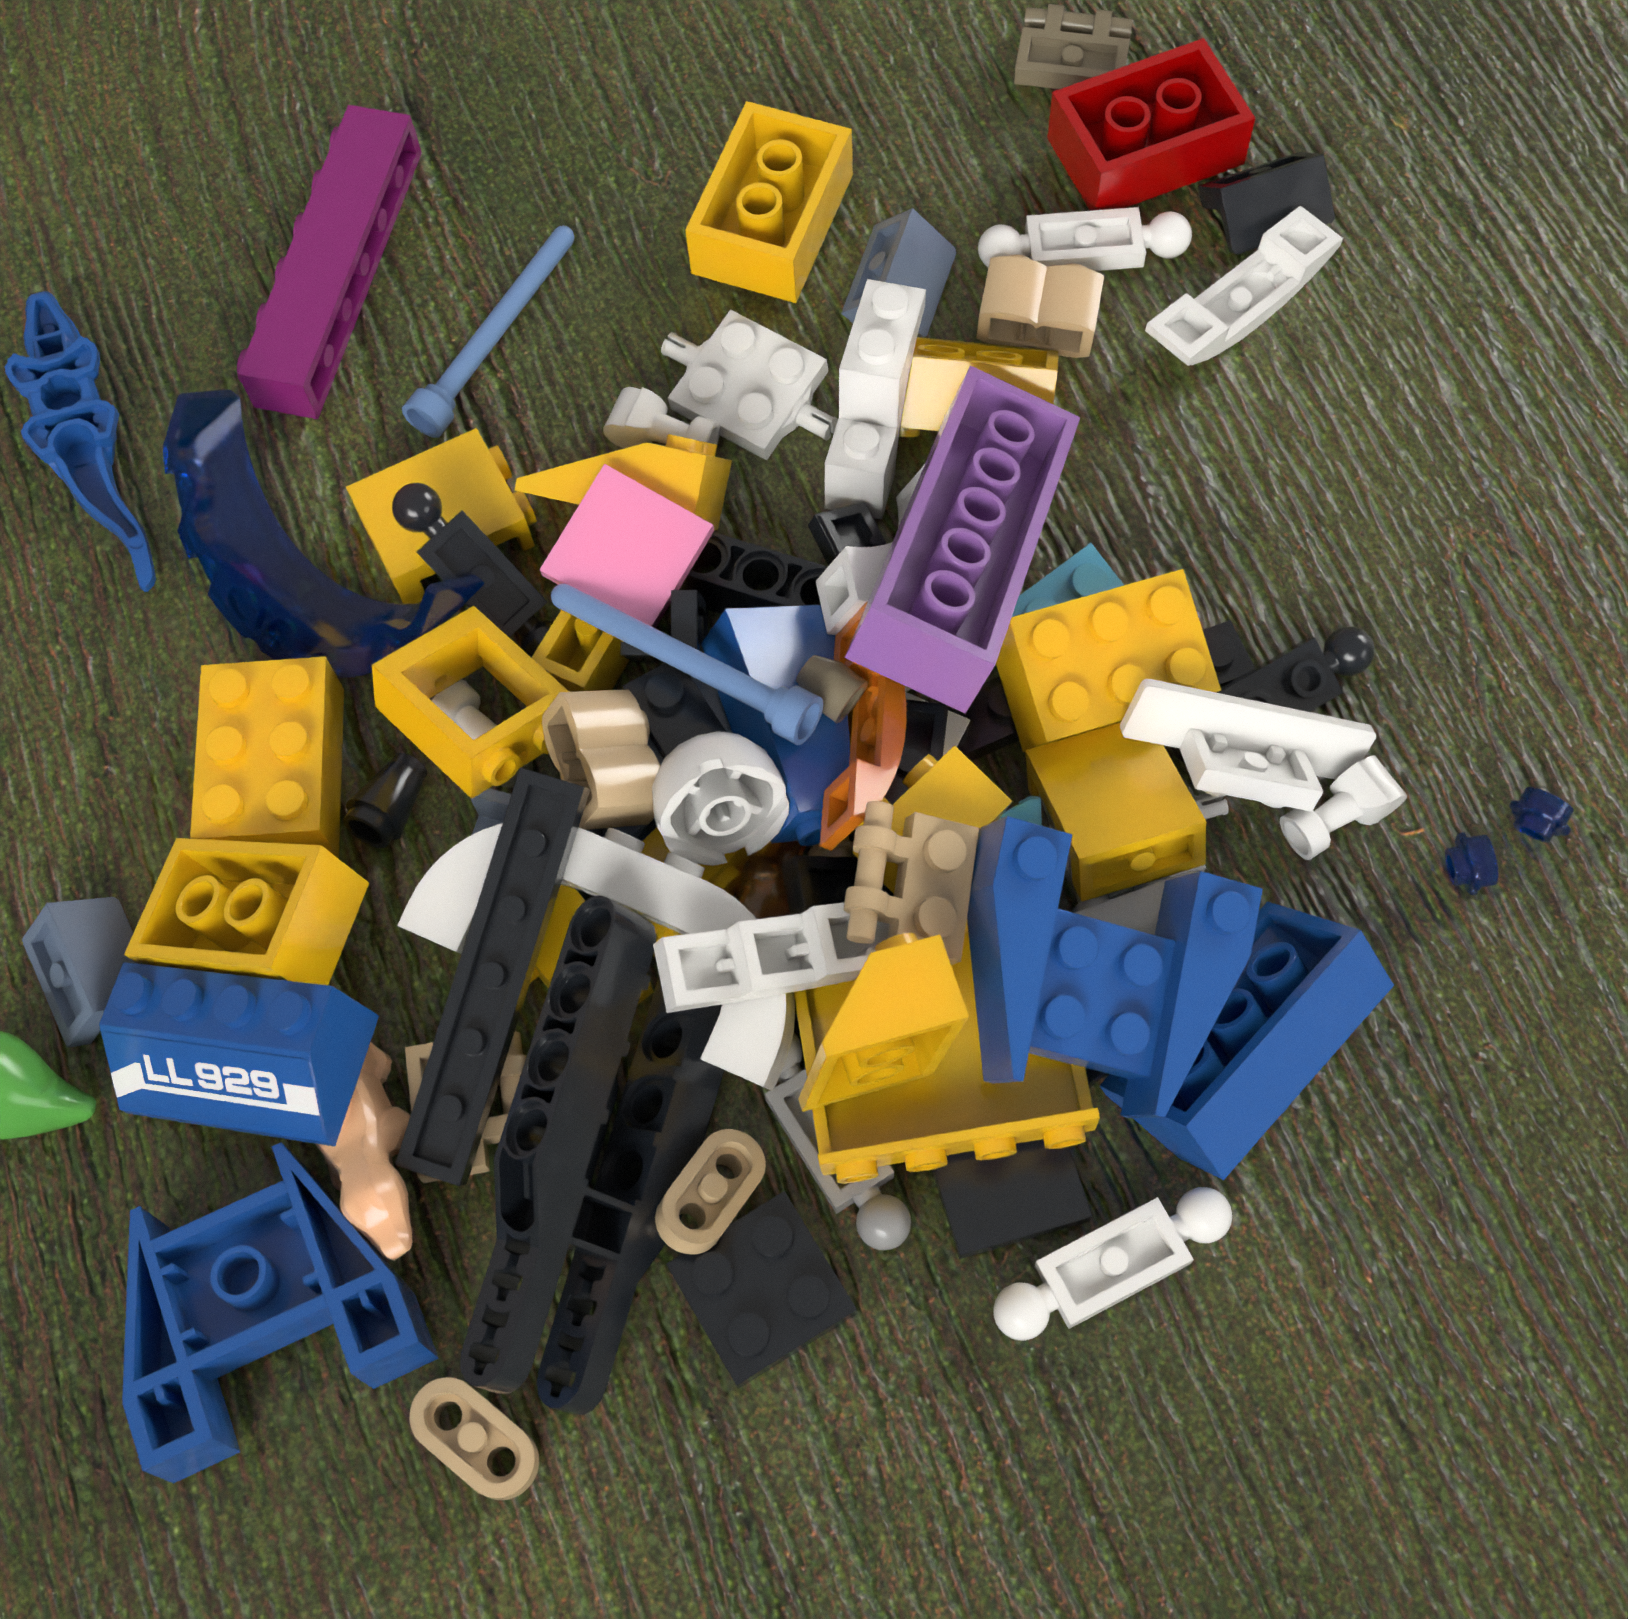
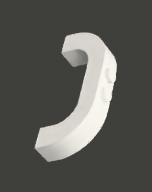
M502 823L483 829L465 838L442 855L426 872L415 888L397 926L462 954ZM578 828L561 885L578 889L592 896L601 895L607 897L636 914L683 935L724 930L739 921L757 919L735 897L720 887L701 879L705 870L702 866L673 853L667 854L664 863L641 853L645 845L644 842L613 828H608L604 837ZM794 992L722 1004L718 1020L700 1059L773 1091L787 1059L794 1033Z

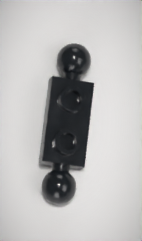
M410 483L400 488L392 501V513L396 522L409 532H423L429 538L416 553L462 601L474 594L465 603L468 608L475 606L508 637L517 632L522 637L521 649L532 658L553 624V621L550 620L539 621L534 615L547 603L546 599L463 510H460L447 522L441 516L442 502L433 488L423 483Z
M1352 626L1342 627L1329 635L1324 644L1323 652L1315 637L1304 639L1221 687V691L1216 693L1311 712L1343 693L1334 675L1335 673L1343 676H1354L1362 673L1370 666L1374 658V644L1371 637L1362 629ZM1171 747L1174 755L1185 763L1180 749Z

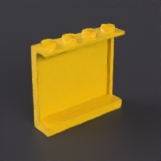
M967 920L961 962L951 966L969 1015L968 1020L931 1076L812 1109L819 1151L818 1160L823 1176L836 1174L838 1183L860 1182L878 1177L879 1166L905 1162L906 1171L908 1172L932 1170L946 1166L948 1164L947 1155L974 1151L976 1160L998 1159L1017 1153V1143L1043 1139L1046 1149L1064 1148L1085 1142V1132L1096 1129L1100 1116L1098 1108H1093L1085 1067L1029 1053L1022 1082L993 1084L983 1081ZM855 980L794 992L807 1077L821 1043Z

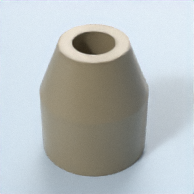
M813 655L804 664L796 677V682L800 687L823 699L822 713L837 724L851 712L868 685V681L844 663L818 655Z

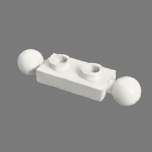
M1139 207L1026 216L1025 234L1019 235L1014 228L1003 224L988 228L979 240L978 253L981 261L988 268L990 258L1010 255H1023L1047 267L1074 263L1094 271L1139 268L1144 266L1145 248H1150L1153 253L1162 258H1174L1181 255L1191 242L1192 229L1188 220L1177 212L1161 213L1149 225H1141Z
M1197 1187L1189 1190L1181 1197L1176 1208V1214L1169 1217L1157 1197L1037 1260L1034 1267L1043 1284L1035 1287L1028 1283H1014L1005 1287L998 1294L993 1308L994 1319L998 1328L1012 1339L1029 1340L1042 1333L1048 1324L1050 1313L1058 1309L1065 1324L1070 1329L1185 1268L1194 1260L1184 1243L1185 1241L1191 1239L1198 1243H1212L1221 1239L1228 1232L1232 1222V1210L1228 1200L1215 1189Z

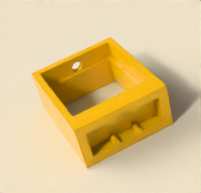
M475 606L470 607L372 664L375 707L471 799L492 786H500L506 783L515 775L520 767L528 764L543 753L549 754L543 733L542 715L559 692H569ZM484 667L527 707L473 740L429 698Z

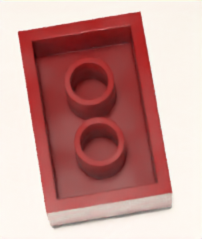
M1202 38L1053 91L1047 139L1090 211L1120 209L1244 165L1255 123V116L1206 40Z

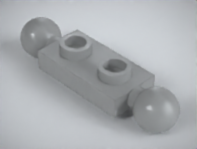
M793 1033L790 1050L778 1078L780 1085L776 1086L773 1091L766 1092L764 1094L765 1100L835 1213L837 1214L853 1203H856L859 1208L856 1217V1227L861 1239L868 1246L877 1250L894 1249L901 1245L909 1235L911 1216L908 1208L900 1199L892 1195L882 1194L879 1190L880 1186L894 1178V1171L891 1166H879L878 1177L854 1183H838L836 1174L824 1176L822 1174L818 1160L819 1151L812 1109L802 1112L798 1100L807 1079L806 1069L803 1070L800 1065L803 1057L801 1041Z

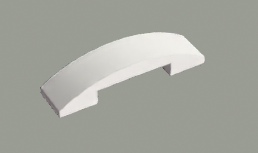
M1299 206L1263 234L1256 252L1195 299L1187 293L1149 321L1145 331L1187 366L1206 361L1242 340L1285 305L1340 247L1343 238L1302 206Z

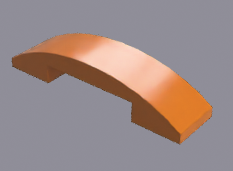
M867 602L835 636L834 660L844 663L868 681V685L853 708L849 767L824 790L820 847L831 851L864 821L867 802L882 801L895 778L905 742V686L845 658Z

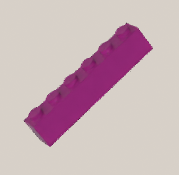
M348 105L340 125L333 128L329 140V152L323 167L316 170L312 179V193L304 212H300L295 219L294 237L288 252L277 263L274 286L267 302H263L258 309L256 329L248 348L243 349L238 358L237 376L254 408L319 419L422 154L411 115Z

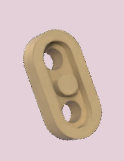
M723 1129L714 1132L703 1142L667 1190L657 1207L655 1223L660 1237L669 1247L680 1253L692 1255L706 1252L717 1243L760 1183L765 1173L766 1162L764 1153L751 1136L734 1129ZM716 1165H725L730 1168L734 1174V1179L724 1178L718 1173ZM679 1215H691L697 1221L699 1228H687L681 1223Z
M444 1377L429 1382L415 1396L409 1414L410 1426L414 1436L425 1448L476 1492L491 1499L508 1500L519 1496L530 1487L539 1468V1454L536 1444L523 1429L472 1386L457 1378ZM457 1404L462 1411L461 1422L452 1430H443L440 1425L441 1412L447 1406ZM501 1450H512L515 1455L513 1470L505 1476H497L492 1469L494 1456Z

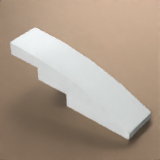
M843 902L812 906L802 914L739 921L724 930L662 937L653 944L666 1011L669 1013L734 1003L856 980L869 954L875 952V946L888 938L890 924L877 921L874 943L862 944L846 939L850 914L843 910Z

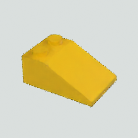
M668 434L665 446L646 442L519 477L516 479L515 491L579 505L601 468L606 464L713 524L714 530H718L732 460L715 457L716 444Z

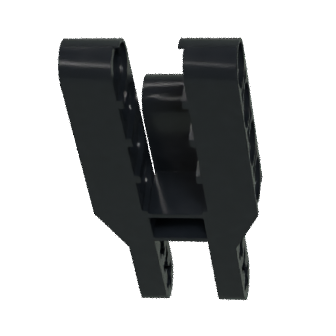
M601 895L591 897L583 902L574 913L569 924L494 1157L497 1240L460 1358L461 1372L466 1382L472 1386L499 1394H509L518 1389L527 1379L532 1368L567 1251L575 1252L537 1377V1390L542 1403L549 1408L573 1415H585L594 1410L606 1391L637 1283L666 1244L656 1228L655 1214L657 1207L667 1190L703 1144L724 1073V1069L700 1059L718 1020L722 1004L667 1013L660 977H658L594 1190L589 1188L617 1099L618 1081L616 1073L621 1057H627L631 1043L626 1040L641 992L648 989L651 980L647 972L654 953L653 944L656 942L655 927L649 920ZM521 1278H522V1283H521V1285H520V1288H519V1290H517L518 1284H519V1282H520V1280H521ZM593 1304H597L594 1314L590 1315ZM498 1351H499V1357H498V1359H497V1361H496V1364H494V1363H495L496 1355H497V1353H498ZM572 1373H576L573 1385L570 1387L569 1382Z

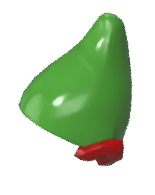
M0 1031V1140L42 1134L70 1127L91 1118L96 1110L97 1102L93 1096L70 1085L59 1077L24 1041L10 1033Z

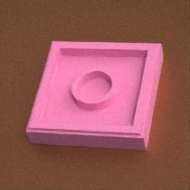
M604 464L541 566L540 572L542 576L558 585L568 584L656 629L671 604V590L680 589L712 536L714 527L708 521Z

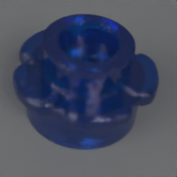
M1526 787L1519 801L1513 800L1509 804L1512 814L1517 817L1513 826L1530 838L1549 843L1553 835L1567 836L1571 832V828L1567 823L1574 812L1573 807L1549 792L1534 787Z
M1465 832L1458 833L1455 838V847L1446 848L1445 850L1447 872L1454 886L1464 885L1465 890L1474 896L1478 894L1481 888L1494 886L1498 883V864L1495 851L1486 834L1466 837Z

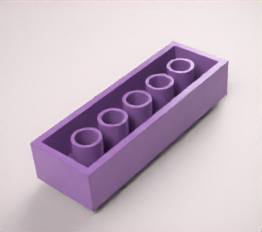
M970 365L942 421L845 655L846 659L966 714L996 664L1080 420L1079 416Z

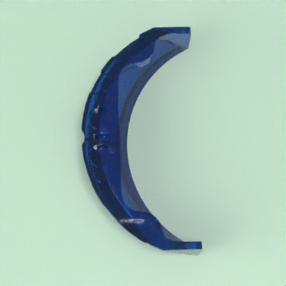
M230 389L181 393L177 397L163 444L165 474L174 473L176 489L182 512L177 530L188 559L198 558L206 576L211 582L208 596L215 606L244 638L254 640L259 646L260 651L274 660L326 656L337 678L355 677L372 673V664L448 621L485 584L476 575L433 583L426 588L421 603L415 604L377 601L361 596L339 585L322 573L300 552L273 514L259 485L251 462L244 433L239 396Z

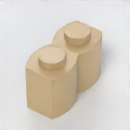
M1023 255L990 258L979 313L977 339L994 345L1059 351V356L1082 358L1090 356L1104 275L1074 263L1047 267Z
M629 690L559 692L542 715V727L549 755L560 772L561 780L590 789L579 828L589 830L648 825L654 818L652 786L661 765L652 749L648 746L649 721L645 712L640 709L634 695Z

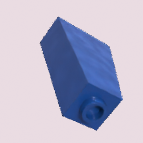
M821 605L732 608L724 610L701 645L705 654L777 690L781 686L789 689L796 685L799 686L796 682V677L804 664L813 655L834 660L836 635L827 634ZM718 690L732 733L739 734L765 749L786 785L789 815L780 832L771 840V843L798 841L802 846L819 844L824 790L849 767L850 737L848 715L837 724L822 713L811 736L803 744L796 745L774 734L772 725L765 721L763 712Z

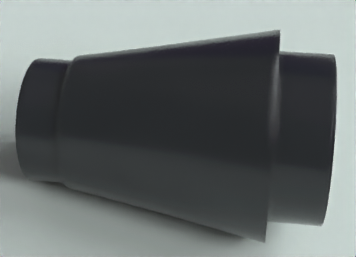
M396 753L392 760L346 803L348 813L344 817L343 823L348 831L362 842L376 848H386L391 840L400 839L422 787L423 780L427 776L425 766L408 754Z

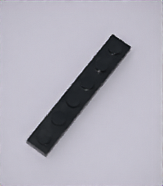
M520 767L395 1163L396 1166L457 1186L468 1183L590 789Z

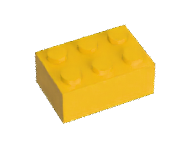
M746 101L685 229L691 274L796 303L853 176L852 129Z
M1184 569L1014 616L1011 618L996 661L1023 752L1041 745L1120 723L1140 683L1144 679H1153L1215 693L1221 691Z
M326 656L201 665L190 839L322 845L339 859L344 688Z
M176 838L124 955L138 964L329 985L369 882L322 845Z

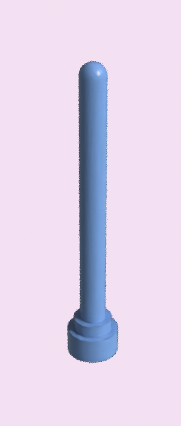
M559 226L552 232L435 385L428 384L425 388L416 389L402 407V413L415 429L432 438H439L454 419L453 409L456 406L454 398L573 244L574 233L569 227Z
M559 584L551 592V601L557 608L763 712L765 721L772 725L773 733L796 745L803 744L811 736L820 720L823 711V699L796 685L790 689L781 686L776 690L568 584Z

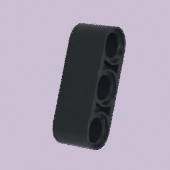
M713 532L681 587L682 590H697L708 601V610L720 614L725 609L802 606L820 600L816 580L826 570L827 566ZM704 566L716 567L715 570L708 573L695 572V570ZM760 583L773 585V587L764 591L751 589V587Z

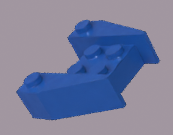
M1009 816L980 827L967 923L983 1081L993 1084L1022 1082L1030 1053L1127 1078L1121 1116L1127 1118H1165L1251 956L1263 889L1202 871L1167 880L1164 883L1155 935L1058 909L1073 834Z
M282 1142L272 1146L283 1181L173 1231H170V1227L141 1206L130 1210L122 1403L142 1471L171 1483H176L241 1452L218 1377L334 1324L350 1373L372 1389L439 1359L416 1295L366 1236L349 1223L340 1212L339 1204L311 1171Z

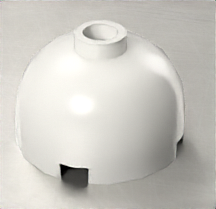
M718 731L697 735L679 744L664 758L652 786L654 818L666 846L671 853L696 864L714 866L727 863L724 854L735 852L745 847L748 856L761 850L780 832L789 815L786 785L774 762L765 749L739 734Z

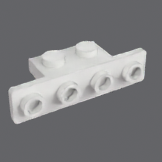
M1144 679L1140 683L1120 723V729L1125 738L1179 748L1195 789L1217 797L1229 795L1260 801L1273 808L1285 806L1311 812L1323 794V789L1316 776L1336 780L1349 767L1364 759L1376 739V733L1369 724L1153 679Z

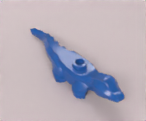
M42 291L31 294L26 301V325L24 331V343L29 357L19 356L14 353L8 358V362L5 365V373L8 379L23 397L28 398L32 417L23 425L21 430L23 440L65 482L78 504L92 518L114 533L127 547L132 557L140 589L148 592L156 581L154 564L144 529L124 504L113 477L112 465L115 457L116 429L119 413L114 405L101 400L95 384L99 377V351L94 342L80 336L75 324L64 313L56 298L50 292Z

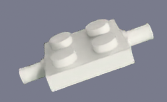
M731 309L710 339L700 346L689 342L674 332L668 334L669 341L667 339L664 340L661 353L687 366L686 373L668 396V401L673 411L690 420L699 416L719 422L720 436L765 460L770 457L781 439L798 426L820 436L825 441L831 438V433H834L838 419L811 406L813 393L829 371L827 359Z

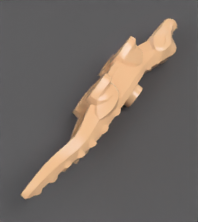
M370 1042L336 1146L316 1144V1146L324 1155L332 1184L336 1190L341 1191L340 1212L357 1231L366 1236L381 1255L387 1259L396 1260L411 1249L413 1242L408 1192L405 1182L394 1168L392 1157L400 1151L411 1114L399 1107L391 1106L382 1084L387 1080L391 1071L392 1060L388 1054Z

